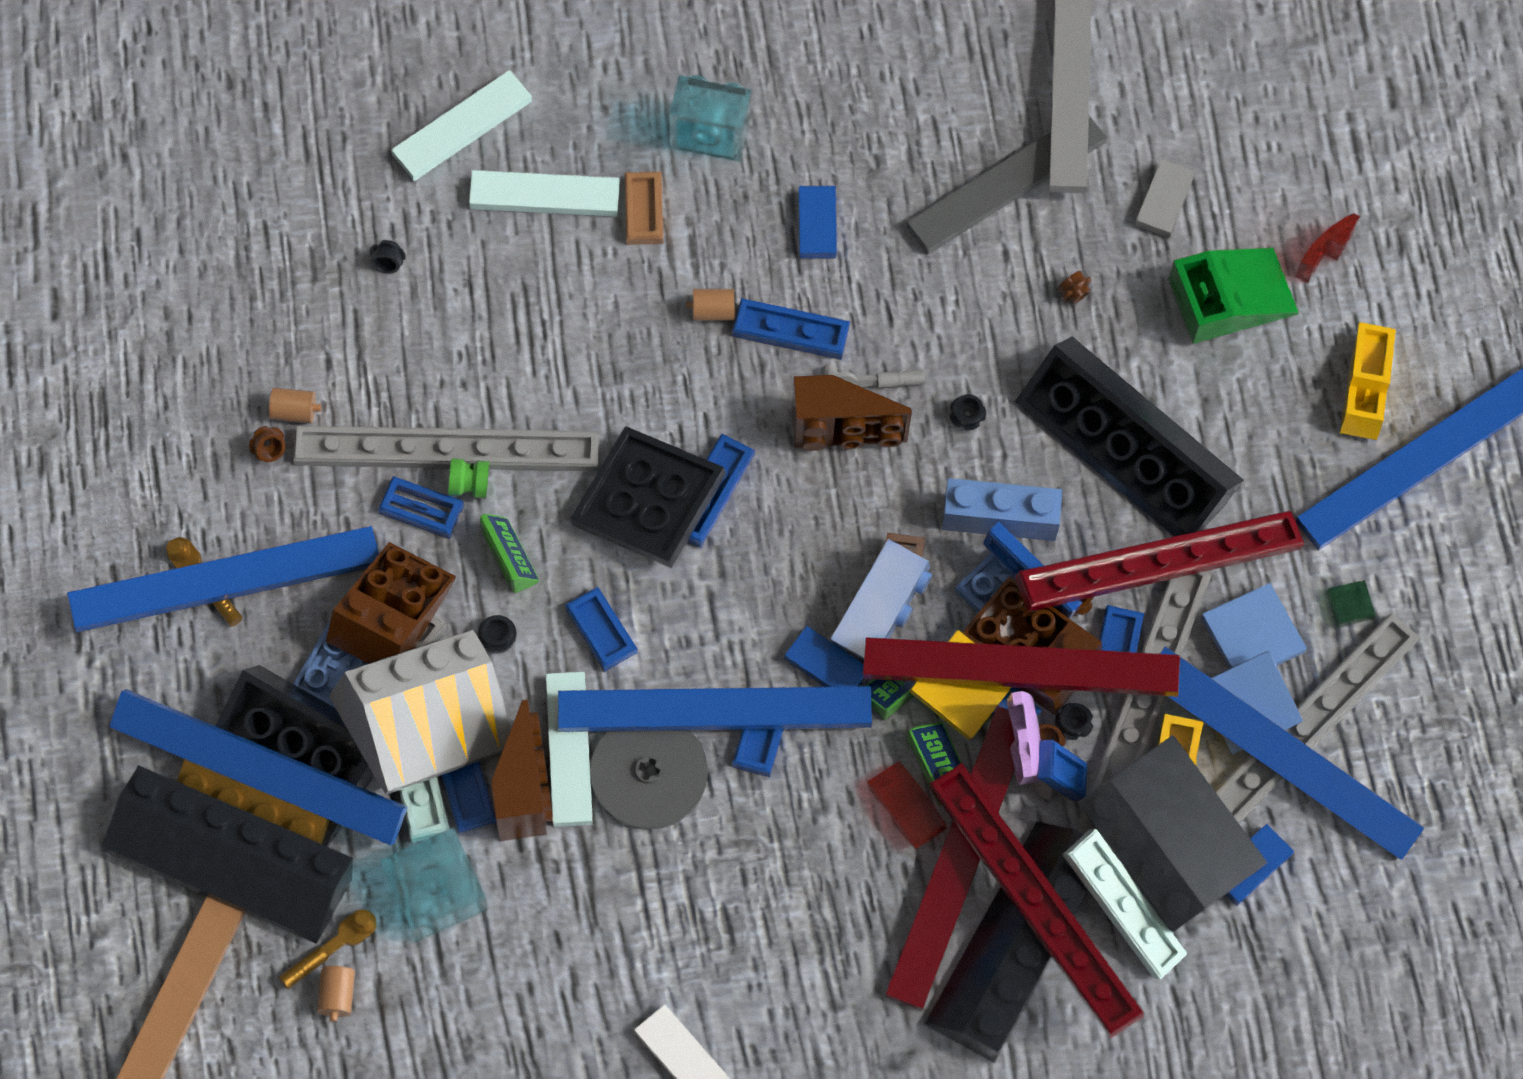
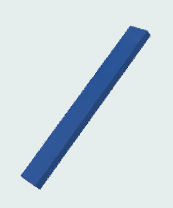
M1523 368L1299 515L1295 522L1319 551L1523 415Z
M372 526L71 591L67 592L77 633L367 569L379 555Z
M1166 646L1160 652V654L1177 655ZM1180 657L1178 697L1168 696L1400 860L1404 858L1425 829L1422 825Z
M871 686L558 691L559 732L871 728L872 726Z
M127 689L121 691L109 725L110 728L388 845L395 844L408 808Z

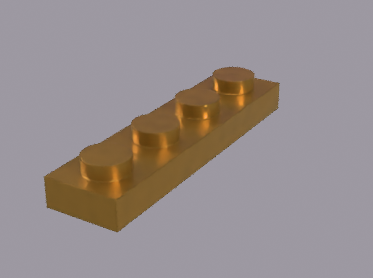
M187 759L184 760L177 782L320 844H322L330 822L329 819Z

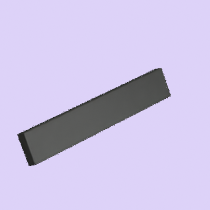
M1090 115L1088 124V154L1105 144L1107 139ZM1051 132L907 221V229L927 255L1050 178Z

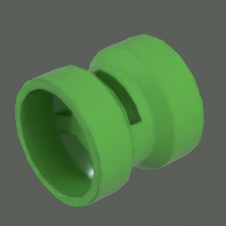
M451 458L448 495L461 496L463 493L471 492L475 498L486 499L489 461L478 460L474 465H470V463H466L463 459Z

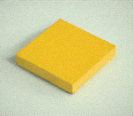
M959 630L948 640V642L973 643ZM915 682L909 692L967 740H971L1012 687Z

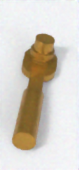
M177 537L168 542L166 546L167 555L176 568L202 562L200 552L190 540L184 537ZM229 599L212 603L230 627L236 626L242 621V615Z
M365 909L352 913L340 923L338 935L322 947L313 950L297 962V964L278 977L280 982L288 990L327 961L329 956L345 944L355 946L363 942L376 930L377 921L375 915Z

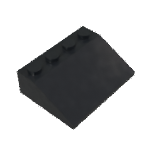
M261 665L242 670L216 723V727L366 789L374 775L335 707ZM330 820L322 844L329 847L342 825Z
M1174 735L1116 774L1077 804L1172 933L1268 863Z

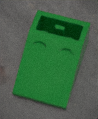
M1274 248L1209 250L1173 261L1168 280L1193 344L1292 317L1299 313Z

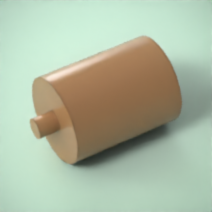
M693 289V301H686V308H693V321H733L735 309L734 289Z
M272 388L269 403L270 420L312 424L315 412H321V404H316L315 391Z
M324 966L321 968L317 1013L329 1016L330 1022H337L338 1017L351 1015L355 977L354 969L343 966Z

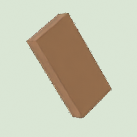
M625 172L626 245L663 244L661 172Z

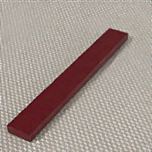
M1286 511L1019 571L1015 576V580L1027 612L1297 551L1305 544L1292 512Z
M866 637L863 679L1178 697L1180 655Z
M997 706L971 772V776L998 813L1015 771L1010 750L1015 740L1009 710ZM954 821L947 834L885 995L887 998L923 1011L981 860Z
M961 763L931 782L929 786L933 794L1110 1039L1143 1018V1010L965 766Z

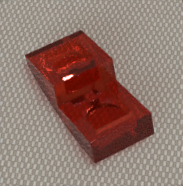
M1353 213L1328 228L1308 249L1299 264L1295 277L1309 283L1324 255L1338 261L1355 231L1360 216Z
M900 761L867 781L870 792L888 811L895 827L914 849L947 829L945 821Z

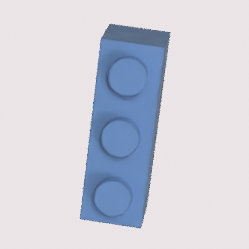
M948 478L944 497L942 530L988 534L989 530L1000 522L1014 537L1056 541L1060 526L1062 489Z
M888 539L831 637L832 643L864 661L866 637L890 639L897 626L903 628L913 611V607L909 606L916 592L921 595L923 594L933 574L928 572L930 569L929 561Z

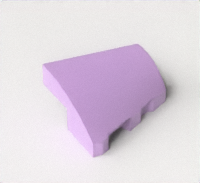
M1026 692L1011 693L1007 700L1015 740L1010 750L1018 786L1040 782L1041 780L1038 779L1041 737L1034 700Z

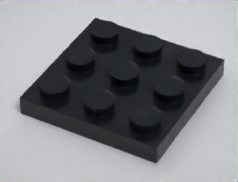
M625 426L570 520L572 525L672 568L726 476V471L723 466Z

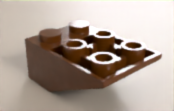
M834 375L794 376L792 418L795 448L803 447L807 451H819L826 446L857 449L864 444L896 447L901 443L908 442L912 409Z
M389 542L333 609L326 642L368 664L415 649L453 585L456 576Z
M1008 576L962 632L973 643L1102 650V642L1054 607L1027 612L1017 582L1010 576ZM1019 688L1022 692L1030 694L1035 702L1053 715L1057 714L1074 693L1071 690Z
M528 699L521 701L491 780L500 841L547 835L545 822L553 821L549 786H540L541 784H548L543 748L535 749V747L542 746L538 711L530 712Z

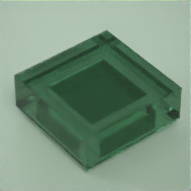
M1365 580L1328 588L1326 594L1337 628L1374 620L1376 614Z

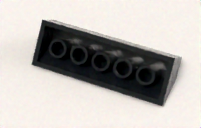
M1073 336L1053 346L1015 400L1021 408L1174 537L1202 531L1224 508L1244 481V479Z
M139 765L118 798L102 844V851L315 944L318 943L352 881L353 857Z
M1036 821L1023 847L1075 917L1089 890L1062 854L1084 834L1076 829ZM1001 886L924 1024L993 1063L998 1059L1052 960L1050 954Z

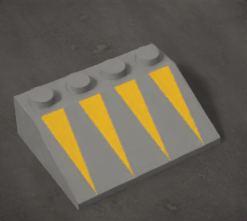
M474 630L344 672L329 695L385 795L501 754L511 730L493 663Z

